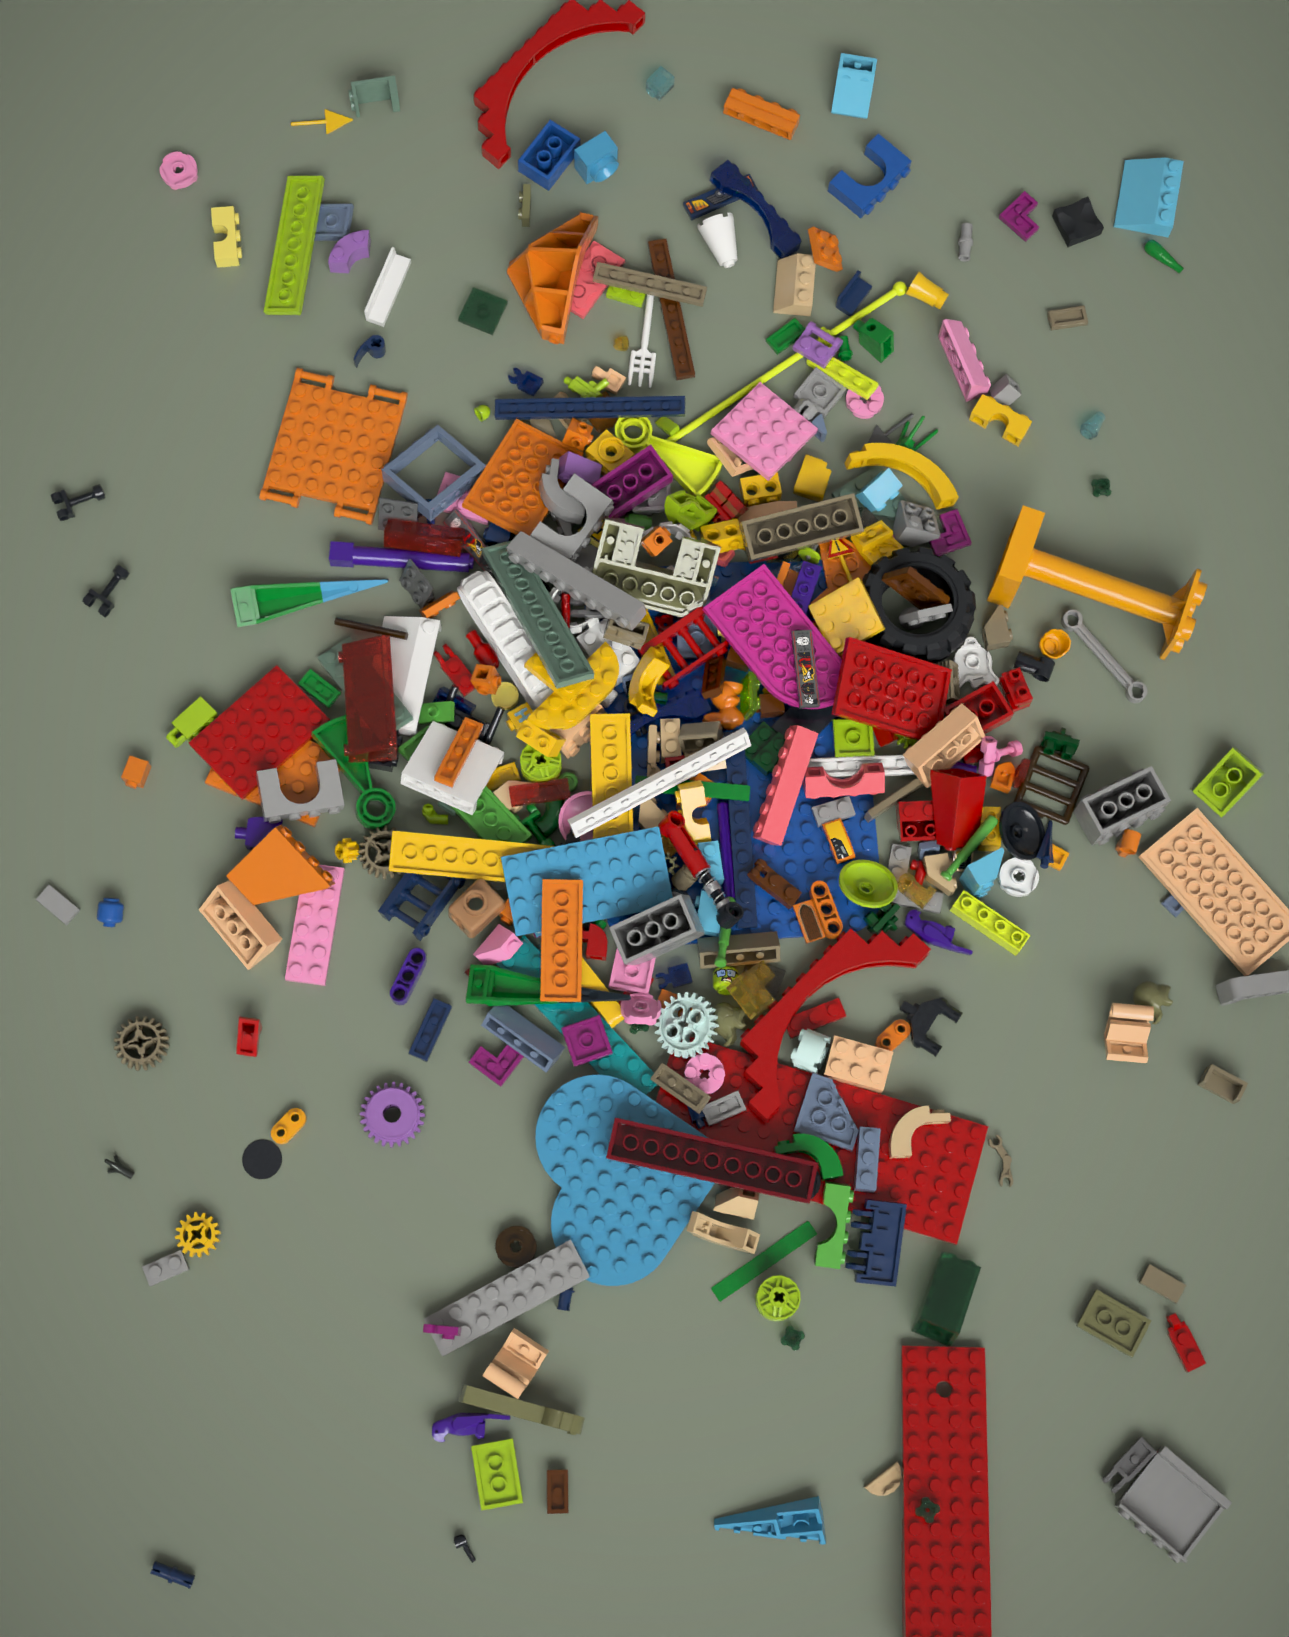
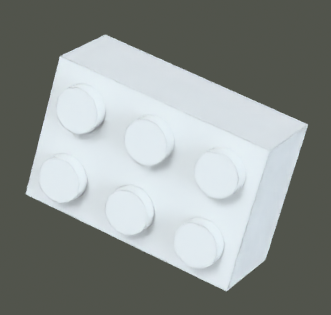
M605 618L577 636L576 642L586 659L604 642L610 645L619 662V675L616 687L622 683L624 676L634 673L640 660L631 647L603 638L608 621Z

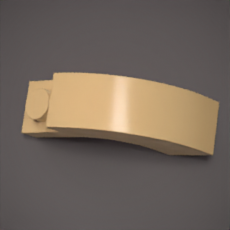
M928 1105L915 1108L905 1114L892 1130L889 1139V1159L910 1158L912 1156L911 1138L915 1129L927 1124H948L951 1121L950 1113H945V1110H933L930 1114Z
M692 1211L686 1230L692 1233L693 1236L751 1254H755L760 1234L750 1229L726 1224Z

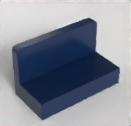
M859 270L838 296L836 308L850 317L872 290V286L860 278L861 271Z

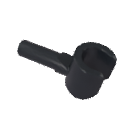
M464 1535L455 1536L454 1543L456 1549L463 1547L472 1563L476 1561L469 1549L466 1537Z

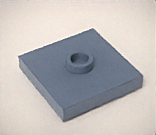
M321 204L314 241H339L350 233L354 206L352 204Z

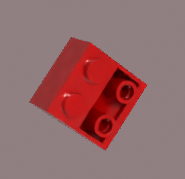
M933 800L898 802L896 804L897 827L901 842L936 840Z

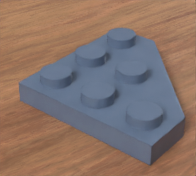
M812 1073L793 1132L810 1134L824 1140L826 1143L852 1151L859 1130L854 1124L833 1080Z

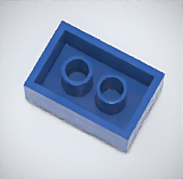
M549 120L518 160V172L549 191L574 159V149L581 146V139L552 120Z

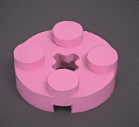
M177 151L166 155L162 160L160 174L162 180L171 189L186 188L197 180L198 168L196 161L191 155L182 154V152ZM177 167L180 169L184 168L181 173H175Z
M880 386L866 403L859 399L862 398L861 396L848 389L845 399L846 407L853 412L855 417L868 419L879 413L882 409L884 395Z
M633 993L630 994L631 1000L621 1001V1015L627 1024L654 1025L661 1015V1002L654 1000L653 995Z
M703 1053L702 1055H696L694 1058L692 1057L685 1067L684 1078L709 1095L715 1093L722 1086L725 1071L723 1064L718 1058L708 1053ZM700 1070H708L709 1078L706 1079L704 1077L701 1079L699 1077L701 1075Z

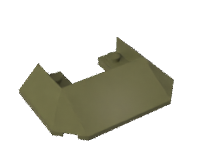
M605 519L592 571L593 574L643 602L645 609L684 617L692 610L706 604L721 546L703 538L699 541L682 536L674 570L636 561L644 527L626 523L625 519Z

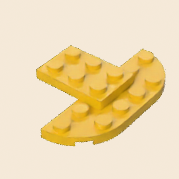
M604 642L587 659L594 671L593 679L558 689L555 687L537 652L528 659L524 667L554 692L528 716L527 721L545 730H565L576 726L584 720L612 692L617 683L619 662L610 645Z

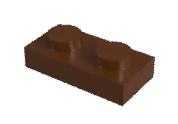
M547 1470V1514L569 1513L568 1470Z

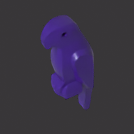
M911 910L906 915L904 925L923 942L957 953L973 954L972 950L951 943L955 928L951 925L944 927L933 921L921 920L919 917L921 912L918 910Z
M460 1412L436 1421L432 1426V1436L438 1442H445L444 1438L448 1433L456 1436L475 1434L478 1439L484 1438L485 1434L484 1419L510 1420V1416Z

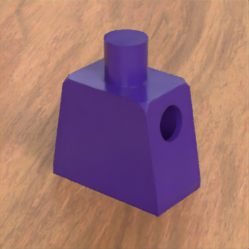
M263 817L248 818L247 828H235V839H245L246 848L252 850L275 827L282 825L283 820L281 819L279 823L270 824L269 821L264 822Z

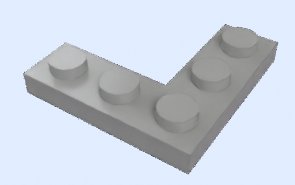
M892 844L887 869L895 876L898 891L891 903L940 914L944 893L906 886L905 882L912 847Z

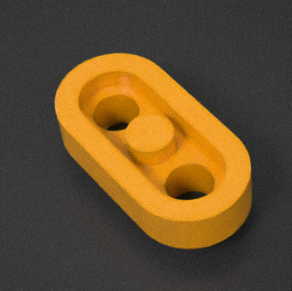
M299 1108L290 1109L273 1126L271 1130L272 1139L278 1144L288 1143L305 1125L307 1120L306 1114ZM299 1115V1120L296 1122L292 1121V1116ZM279 1130L285 1131L282 1137L277 1135Z

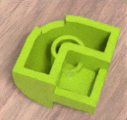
M685 490L668 495L664 504L665 514L669 522L672 521V524L680 523L690 531L695 529L697 532L700 531L701 526L707 525L712 520L718 510L699 494L693 496L687 494Z

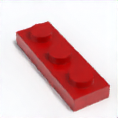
M836 998L794 1015L786 1030L790 1039L799 1036L802 1029H818L846 1018V1013L840 999Z

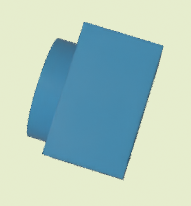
M606 131L574 149V168L586 184L592 181L602 182L614 174L619 166L618 147Z

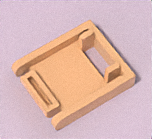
M715 437L708 439V446L732 477L753 469L747 463L741 465L744 461Z

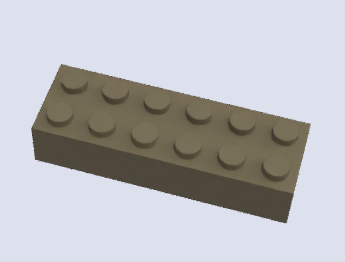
M854 493L742 521L739 524L749 562L858 535L864 531Z

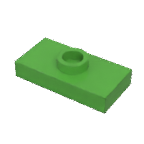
M455 702L422 703L418 723L429 724L432 721L437 723L454 722Z

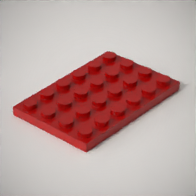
M847 637L845 639L832 714L919 741L924 734H927L939 721L943 720L952 669Z
M276 665L188 744L243 800L258 787L257 771L278 769L312 739V731L329 722L330 719Z

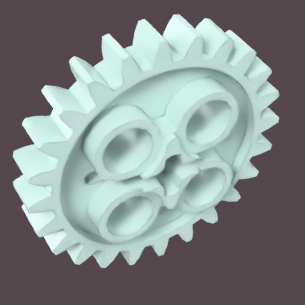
M685 992L684 996L678 993L677 999L670 996L671 1003L664 1001L666 1008H661L662 1014L658 1018L660 1021L654 1024L659 1027L655 1034L661 1035L657 1041L663 1043L662 1048L668 1049L667 1053H674L676 1057L682 1055L683 1058L687 1059L688 1055L694 1058L696 1052L702 1055V1048L709 1049L708 1041L714 1043L711 1036L718 1034L713 1031L714 1028L719 1027L718 1024L714 1023L718 1016L712 1015L716 1009L710 1007L711 1002L705 1001V997L700 996L698 998L696 993H693L692 996L689 992ZM683 1008L682 1016L678 1017V1011ZM701 1013V1019L696 1023V1016ZM677 1028V1034L672 1037L673 1029ZM695 1033V1039L690 1042L691 1034Z

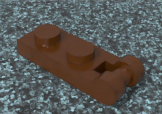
M757 859L754 863L755 867L750 869L747 874L748 878L786 908L791 909L802 892L771 869L763 859Z

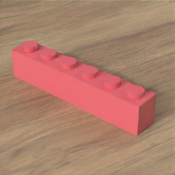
M799 725L790 726L786 730L784 745L778 753V763L772 771L773 778L771 784L766 789L767 796L765 802L760 807L759 820L753 828V838L771 845H782L819 733Z

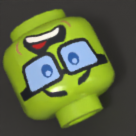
M725 966L723 968L718 967L713 971V988L719 994L731 995L738 989L739 973L737 969L732 966Z

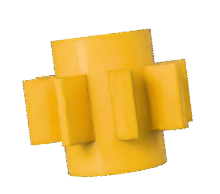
M343 838L335 846V855L339 860H343V863H352V860H356L359 856V845L356 841H352L351 838Z

